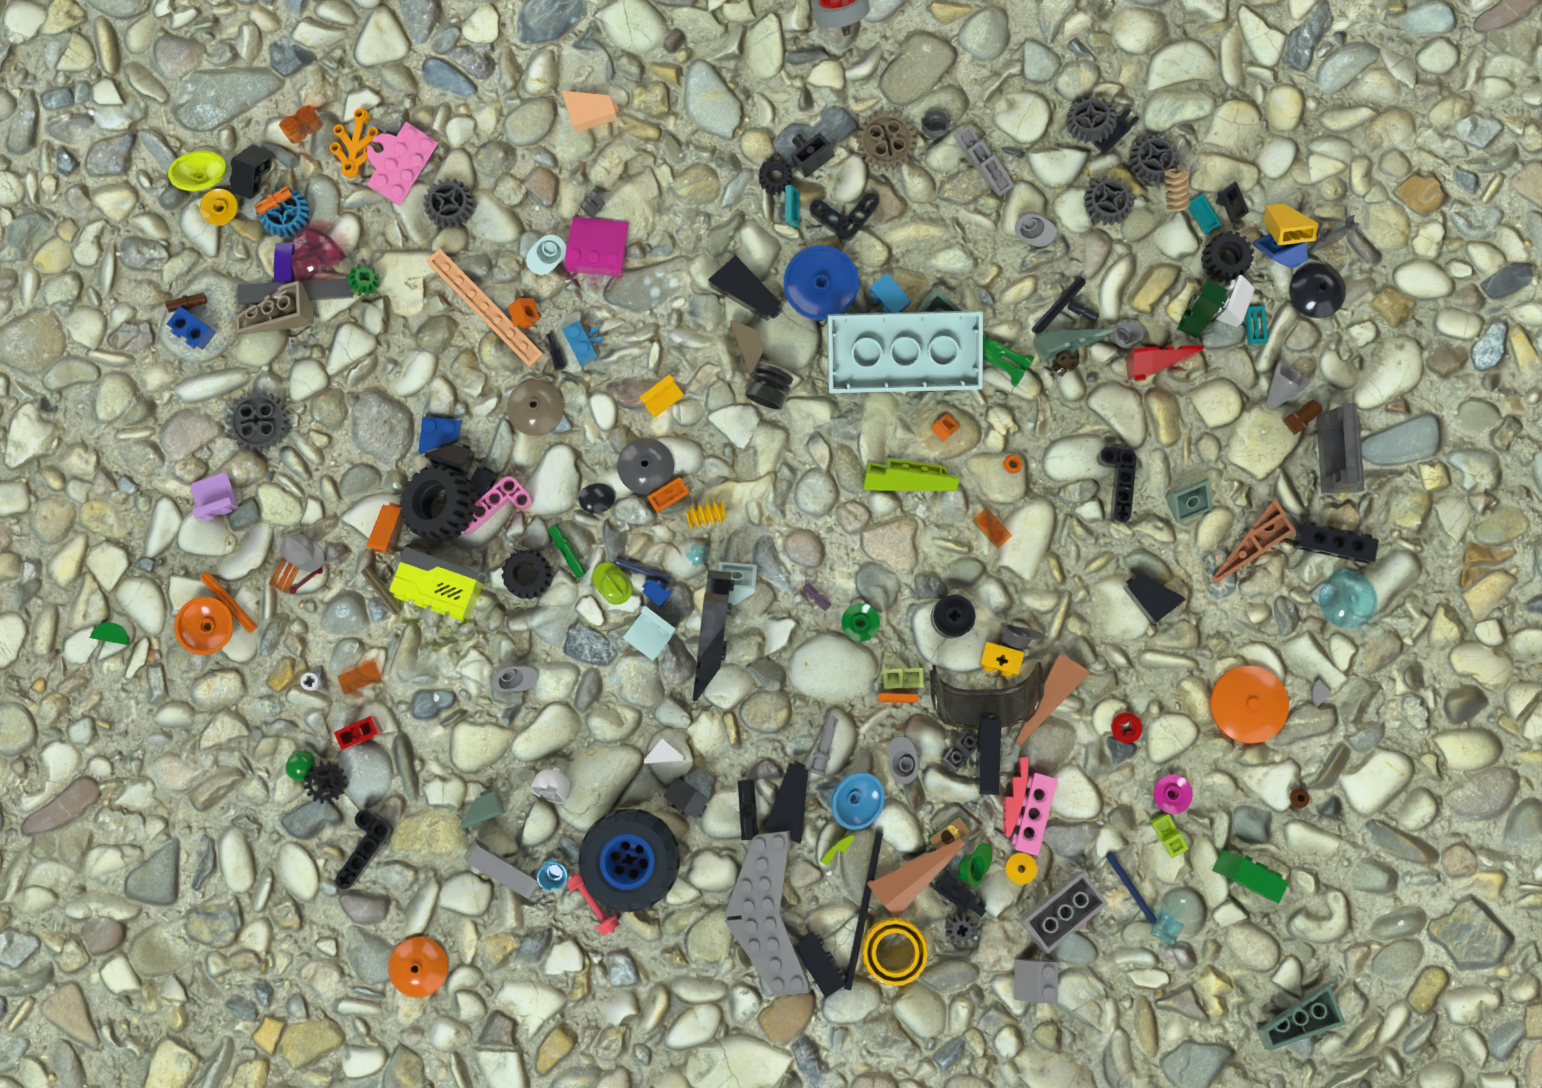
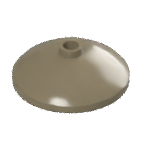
M529 380L521 383L512 391L507 402V414L512 425L521 433L530 436H541L554 430L560 423L564 413V403L559 391L553 385L543 380ZM536 402L537 406L535 408H531V403Z

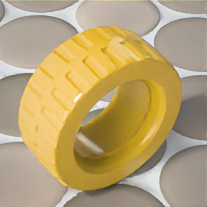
M899 917L883 918L875 922L864 935L861 946L862 960L867 971L877 981L885 985L903 986L906 983H911L923 972L924 966L927 964L928 946L924 935L912 922ZM900 933L907 936L913 944L912 960L906 967L900 970L885 969L877 961V944L887 934Z

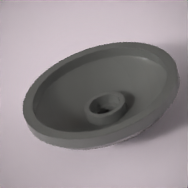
M641 438L630 442L621 451L617 462V470L622 483L629 490L638 494L649 495L669 484L674 473V459L670 450L660 441L651 438ZM643 461L648 462L647 467L641 465Z

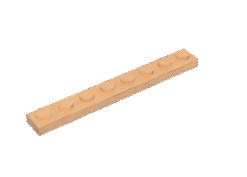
M440 248L426 260L437 274L529 368L544 356Z

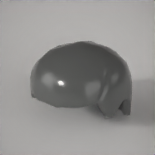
M928 111L921 118L922 130L931 138H939L948 131L950 127L949 118L942 111Z

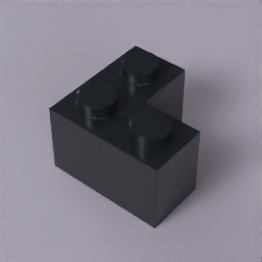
M252 144L234 156L231 160L230 191L250 200L259 194L262 175L271 169L273 152Z

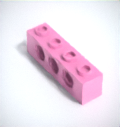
M1032 773L1031 776H1028L1027 793L1022 804V812L1019 814L1016 825H1018L1017 831L1011 837L1010 843L1013 844V849L1038 856L1058 779L1038 773ZM1036 789L1042 791V797L1039 800H1036L1033 795ZM1031 808L1037 810V816L1034 819H1031L1028 814ZM1030 827L1033 832L1029 838H1026L1023 834L1024 829Z

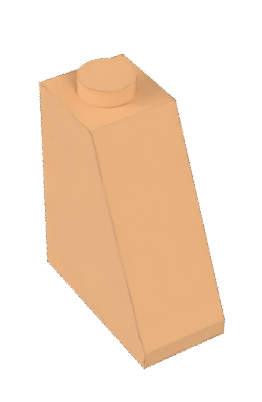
M571 91L562 92L575 133L617 120L616 113L619 110L616 101L612 102L610 95Z

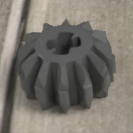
M955 913L954 921L951 918L947 919L951 926H944L945 929L950 930L945 933V936L951 937L949 940L951 944L956 941V946L960 947L963 941L967 947L969 946L968 939L971 942L975 941L971 935H978V932L972 929L978 925L977 923H971L973 917L969 916L966 919V914L962 913L961 918H959L958 914ZM960 925L964 928L966 927L962 935L959 932L957 933Z

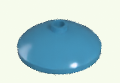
M855 772L843 778L836 786L831 798V811L835 820L843 827L851 830L862 829L872 824L880 815L884 806L885 793L881 782L867 772Z

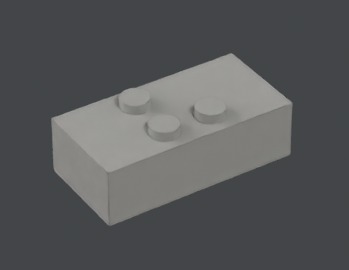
M1077 871L1018 919V921L1040 950L1048 954L1103 909L1108 902L1083 871Z

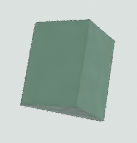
M1208 479L1182 488L1165 497L1177 524L1212 510Z

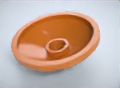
M197 597L188 601L181 607L174 622V632L179 644L185 650L197 655H209L221 650L231 639L234 630V620L231 611L222 601L212 597ZM210 623L211 629L207 630L206 626Z
M417 936L406 939L394 949L390 956L388 964L390 980L399 992L409 997L420 998L434 993L444 983L448 973V959L444 949L436 941L427 937ZM413 965L418 966V972L412 970Z

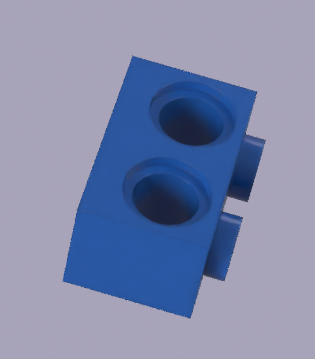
M182 307L176 310L166 324L172 328L170 330L172 334L179 339L181 336L187 339L185 343L194 349L199 347L203 350L216 333V331ZM186 321L185 326L180 328V324ZM201 331L200 337L195 339V334Z

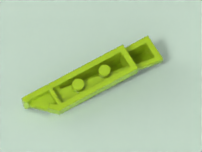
M887 458L886 466L867 462L864 490L957 491L960 477L949 475L948 469L942 465Z

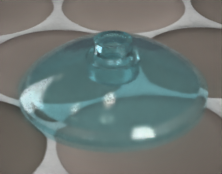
M1343 571L1332 575L1324 582L1319 594V603L1324 616L1331 623L1341 628L1351 629L1363 626L1371 620L1377 609L1378 598L1373 584L1365 576L1352 571ZM1352 595L1356 598L1355 602L1351 600Z

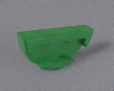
M116 623L98 625L89 637L130 646V637L127 635L126 630L123 626Z

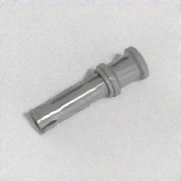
M830 716L826 717L819 747L813 754L814 761L812 768L808 772L821 776L826 775L824 771L827 761L830 760L829 751L839 719Z

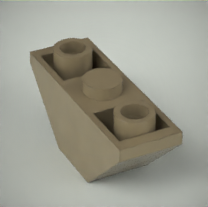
M732 320L730 321V328H728L731 339L735 338L737 345L734 346L737 355H741L744 361L741 363L744 373H748L749 377H752L753 373L756 372V365L760 363L764 355L762 340L757 330Z

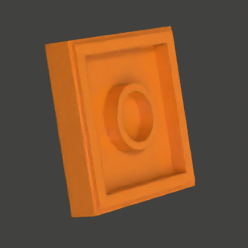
M878 693L876 694V701L916 703L918 701V694Z

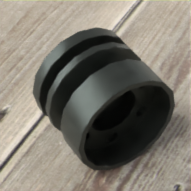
M757 364L755 367L756 373H753L752 378L758 383L750 382L745 396L759 405L781 410L786 396L780 391L788 392L790 389L788 385L792 384L793 378L779 368Z

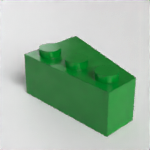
M1221 850L1212 869L1213 872L1226 876L1229 880L1239 883L1246 889L1268 900L1280 903L1289 883L1282 879V874L1271 870V872L1267 871L1268 867L1262 863L1256 862L1254 864L1252 862L1253 858L1245 854L1238 856Z

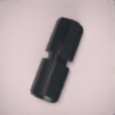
M1075 300L1070 301L1068 310L1078 315L1082 314V317L1092 322L1097 321L1099 312L1089 307L1085 308V305Z

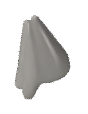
M1279 361L1274 372L1265 406L1271 408V410L1275 409L1305 389L1311 383V380Z

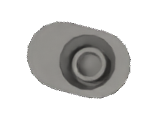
M1033 211L1019 214L1015 225L1016 235L1036 247L1049 245L1056 236L1054 224Z
M295 534L288 536L280 546L282 557L300 570L306 572L316 571L324 563L325 555L323 550L304 535Z
M504 662L493 669L492 686L499 692L525 691L536 684L538 674L531 667L518 666L513 662Z
M899 736L894 738L888 746L891 776L898 783H911L916 778L920 769V761L917 757L915 745L906 737Z

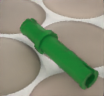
M558 524L549 527L547 531L556 543V549L559 548L575 578L578 579L585 575L587 572L568 543L569 539L565 538Z

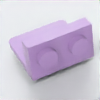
M220 473L191 484V490L197 506L196 509L192 510L195 518L207 521L213 519L216 515L228 514L232 510L239 508L227 473Z

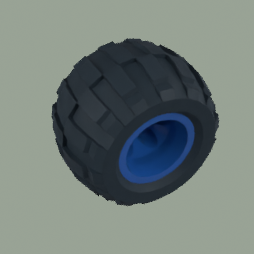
M626 808L616 810L604 815L588 829L579 848V875H581L584 887L588 893L598 900V903L618 910L619 912L645 910L662 900L674 885L680 869L679 845L675 835L661 818L641 809ZM624 841L630 843L629 849L623 848L622 844ZM637 845H641L644 848L643 853L637 852ZM613 852H618L620 854V858L618 860L613 859ZM628 854H630L631 857L638 856V858H636L632 862L633 864H630V862L626 861L623 862V860L628 857ZM641 859L647 860L648 865L646 867L640 865ZM617 866H622L624 868V872L622 874H618L616 872ZM632 869L638 872L637 877L633 878L630 876Z

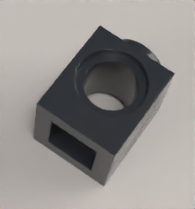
M487 467L483 469L476 468L470 480L475 488V493L484 496L493 488L497 477L493 475L494 471Z

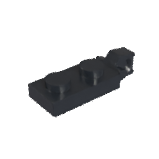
M946 873L943 874L933 888L965 913L971 915L974 911L982 917L986 912L985 909L978 905L980 900L976 895Z

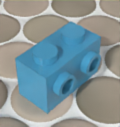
M887 273L869 288V298L875 304L878 303L882 307V313L903 312L911 304L909 297Z

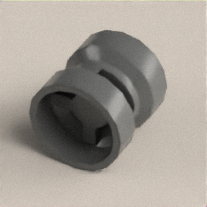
M591 191L588 199L582 201L580 207L590 217L594 218L597 210L603 208L606 203L597 193Z

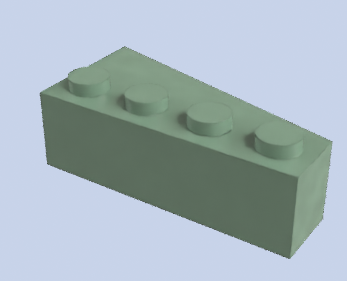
M1321 985L1257 1029L1264 1049L1274 1050L1343 1026L1346 1023L1331 986Z

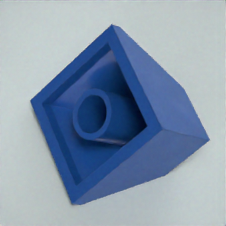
M1271 234L1252 242L1254 247L1270 259L1289 268L1298 267L1300 264L1308 261L1306 242L1278 245Z

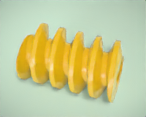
M720 499L719 505L713 501L712 507L709 506L708 502H705L704 508L698 504L697 510L692 505H690L689 511L686 509L688 524L691 530H693L694 524L701 528L703 522L708 527L709 521L716 525L717 519L721 524H723L724 518L727 519L723 499Z

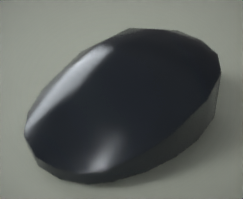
M595 483L583 488L578 500L584 511L591 514H600L612 507L615 501V494L610 486L603 483Z

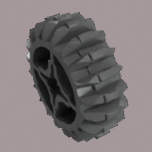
M1089 96L1088 100L1082 98L1081 103L1075 102V106H1071L1070 112H1067V130L1073 139L1077 138L1078 143L1082 140L1085 145L1088 141L1094 144L1098 140L1101 143L1102 138L1108 139L1109 134H1113L1114 128H1116V110L1112 107L1111 102L1106 103L1105 98L1099 100L1098 96L1095 99Z
M1151 133L1148 137L1144 135L1141 140H1137L1135 145L1132 146V152L1129 154V158H1131L1129 165H1134L1131 171H1137L1135 177L1142 176L1141 182L1145 179H1148V184H1151L1153 180L1156 184L1160 180L1165 182V178L1169 176H1165L1164 172L1177 168L1180 160L1177 159L1180 153L1175 152L1177 146L1172 147L1173 140L1166 141L1167 136H1164L1162 139L1160 133L1156 137ZM1144 149L1145 152H1146V153H1145V156H1146V157H1145V159L1142 161V160H1141V151ZM1167 157L1168 164L1167 167L1164 169L1163 159Z
M1105 175L1102 179L1097 178L1095 182L1090 183V187H1087L1085 191L1087 194L1083 197L1086 201L1083 206L1088 207L1086 213H1092L1090 219L1097 218L1096 224L1100 221H1103V226H1106L1108 222L1113 226L1115 221L1120 224L1122 219L1126 220L1128 214L1132 212L1131 207H1133L1134 202L1131 200H1133L1134 195L1129 194L1132 188H1126L1127 182L1120 183L1121 178H1118L1116 181L1114 175L1110 179ZM1097 191L1100 192L1098 203L1095 201V193ZM1106 198H1107L1108 200L1110 199V200H1113V201L1110 203V201L1107 202V201H1105V200H1106ZM1121 198L1122 209L1119 211L1117 202Z
M447 177L444 183L439 179V185L437 186L432 183L433 190L427 189L430 195H424L426 202L423 203L426 208L425 213L429 215L430 221L434 220V224L437 226L441 223L442 228H445L448 224L450 229L453 228V224L460 227L459 222L461 221L466 224L465 217L471 218L469 212H474L472 205L475 204L474 199H472L473 194L469 192V187L464 186L462 181L458 183L455 178L450 182ZM460 194L463 196L462 207L457 203ZM437 200L441 203L438 213L435 210ZM452 201L453 204H448V206L446 205L447 202Z

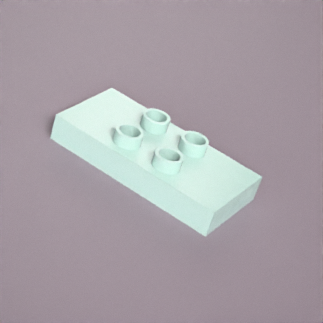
M980 310L827 314L829 393L982 389L983 312Z

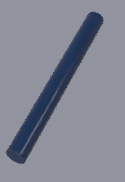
M1111 852L1106 855V858L1150 923L1155 922L1157 918L1114 854Z

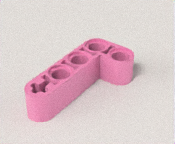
M513 477L503 478L475 503L477 510L474 512L473 517L478 521L475 522L473 520L470 522V527L462 532L467 535L474 533L510 500L520 510L529 509L532 506L531 496ZM509 482H513L515 485L511 491H507L505 488ZM499 495L500 501L496 504L491 503L492 497ZM526 496L527 502L524 505H519V498ZM485 508V514L480 517L477 516L478 509Z

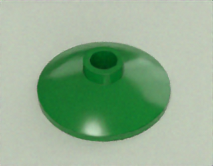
M857 603L845 610L841 625L844 633L850 639L864 642L877 634L880 627V618L872 606L865 603ZM859 619L864 622V625L861 627L857 625V620Z

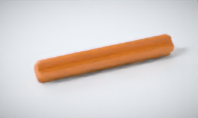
M206 572L200 577L201 581L229 608L232 615L247 632L252 633L257 629L255 622L211 573Z

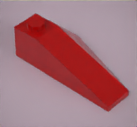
M1184 345L1176 350L1174 346H1167L1160 350L1158 347L1133 349L1125 358L1128 380L1134 379L1135 382L1145 381L1146 378L1200 353L1205 347L1204 345Z

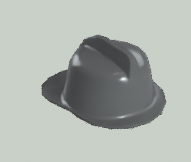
M1001 623V627L1004 629L1001 644L1007 648L1022 650L1032 640L1045 639V635L1039 631Z

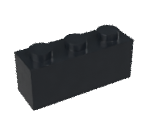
M811 932L794 943L793 946L821 992L827 998L846 985L844 982L846 976L841 968L836 969L833 962L836 960L831 952L824 950L823 945L825 943L820 934L815 935L814 932Z

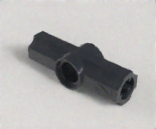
M754 779L738 780L741 840H752L758 835ZM751 805L754 809L753 813L750 815L744 814L742 811L743 806Z

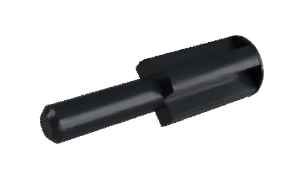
M548 333L547 337L551 347L550 355L555 371L563 370L566 367L561 352L556 347L553 334Z

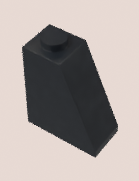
M1133 575L1125 581L1127 585L1123 587L1124 591L1151 624L1157 623L1186 600L1182 595L1144 575L1138 577Z

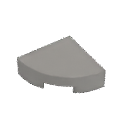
M1320 679L1315 681L1312 686L1311 698L1315 707H1318L1332 693Z

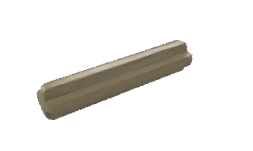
M365 567L361 574L393 615L399 614L402 611L401 606L371 567Z

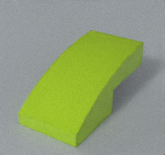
M1165 812L1150 821L1159 840L1172 859L1189 849L1181 832L1177 830L1168 813Z
M849 834L837 841L823 855L820 862L828 866L837 850L845 854L855 836Z

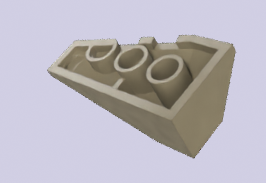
M295 281L282 285L275 294L267 295L264 297V301L258 305H252L236 316V334L292 329L313 324V305L302 283Z

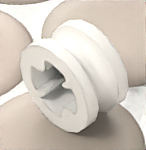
M306 673L302 676L301 686L304 689L314 691L319 687L320 679L317 675ZM308 677L315 679L312 687H309L310 685L308 684L306 685V681L309 680Z

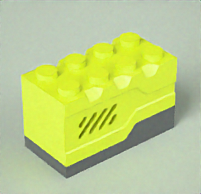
M407 547L404 552L399 553L395 561L397 572L389 590L394 593V598L408 603L411 599L413 600L412 604L425 609L431 606V611L442 615L448 612L449 617L462 622L464 618L470 620L485 576L476 571Z

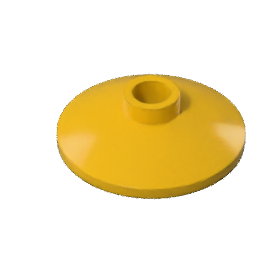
M224 189L209 191L200 202L202 217L208 223L216 226L231 222L238 211L236 198L232 193ZM220 207H224L221 212L218 211Z

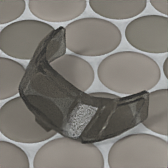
M1041 662L1036 663L1035 668L1026 680L1013 687L1001 689L967 690L954 688L943 682L937 672L936 664H933L932 670H930L931 700L939 719L944 724L958 728L977 729V733L979 715H984V713L988 712L995 713L996 716L1000 717L1001 728L1028 722L1038 710L1044 696L1045 683Z

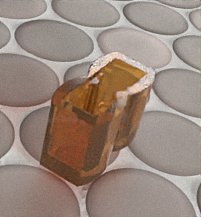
M311 105L300 108L295 115L284 118L279 124V127L292 144L301 142L306 138L307 134L315 133L323 126L322 121Z

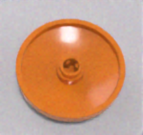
M1240 666L1225 672L1216 681L1210 695V711L1217 727L1229 738L1242 743H1259L1272 738L1281 730L1288 716L1289 700L1283 684L1270 671L1257 666Z

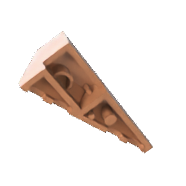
M1276 499L1272 501L1212 577L1214 584L1296 531Z
M1060 654L1057 655L1041 689L1034 699L1015 743L1021 745L1090 672L1078 663Z
M957 837L956 841L946 846L943 844L939 846L938 850L930 854L927 852L900 865L901 868L891 873L886 872L883 874V877L875 881L870 880L867 884L882 904L898 917L962 849L965 843L960 837Z

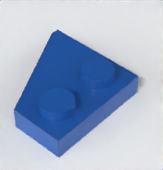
M422 417L418 453L424 454L434 448L438 449L445 444L459 441L461 420Z

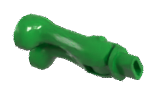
M983 334V359L1006 371L1011 377V384L1017 387L1035 357L1032 355H1021ZM1001 356H1004L1012 360L1014 363L1019 365L1020 368L1004 360L1003 358H1001Z

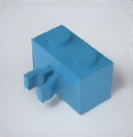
M578 320L562 328L581 367L598 359L592 344L601 343L604 340L602 336L598 338L593 337L595 333L599 332L597 327L591 329L586 334Z

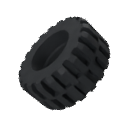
M431 465L429 468L421 469L420 473L416 472L412 476L413 479L406 483V490H403L401 495L403 496V500L400 501V507L402 508L401 516L404 518L406 527H409L410 531L414 534L436 542L452 541L453 537L458 538L461 536V532L469 528L468 524L473 521V514L477 510L475 505L477 495L474 494L475 488L471 481L463 474L442 465ZM446 489V505L443 511L432 519V502L440 491Z

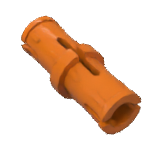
M285 186L273 194H268L267 198L254 204V207L261 216L268 210L279 207L280 203L293 197L289 188Z

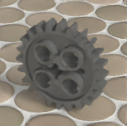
M254 391V396L247 392L246 399L240 396V403L234 401L236 408H229L233 411V414L227 415L231 419V421L226 422L228 426L232 427L227 430L233 434L231 439L237 440L236 444L238 446L242 445V448L245 450L249 448L251 452H255L257 448L262 453L263 447L270 451V445L277 447V440L283 442L281 435H288L284 432V429H290L285 422L291 421L290 418L285 417L289 414V411L283 410L286 405L280 403L281 399L278 397L274 399L275 395L272 393L267 396L265 391H262L261 395L258 391ZM270 407V408H271L270 414H268V415L265 416V415H264L265 409H267V408ZM251 409V415L249 417H245L246 411ZM272 426V431L269 434H265L266 428ZM249 428H252V429H253L252 434L249 435V436H246V431H247Z

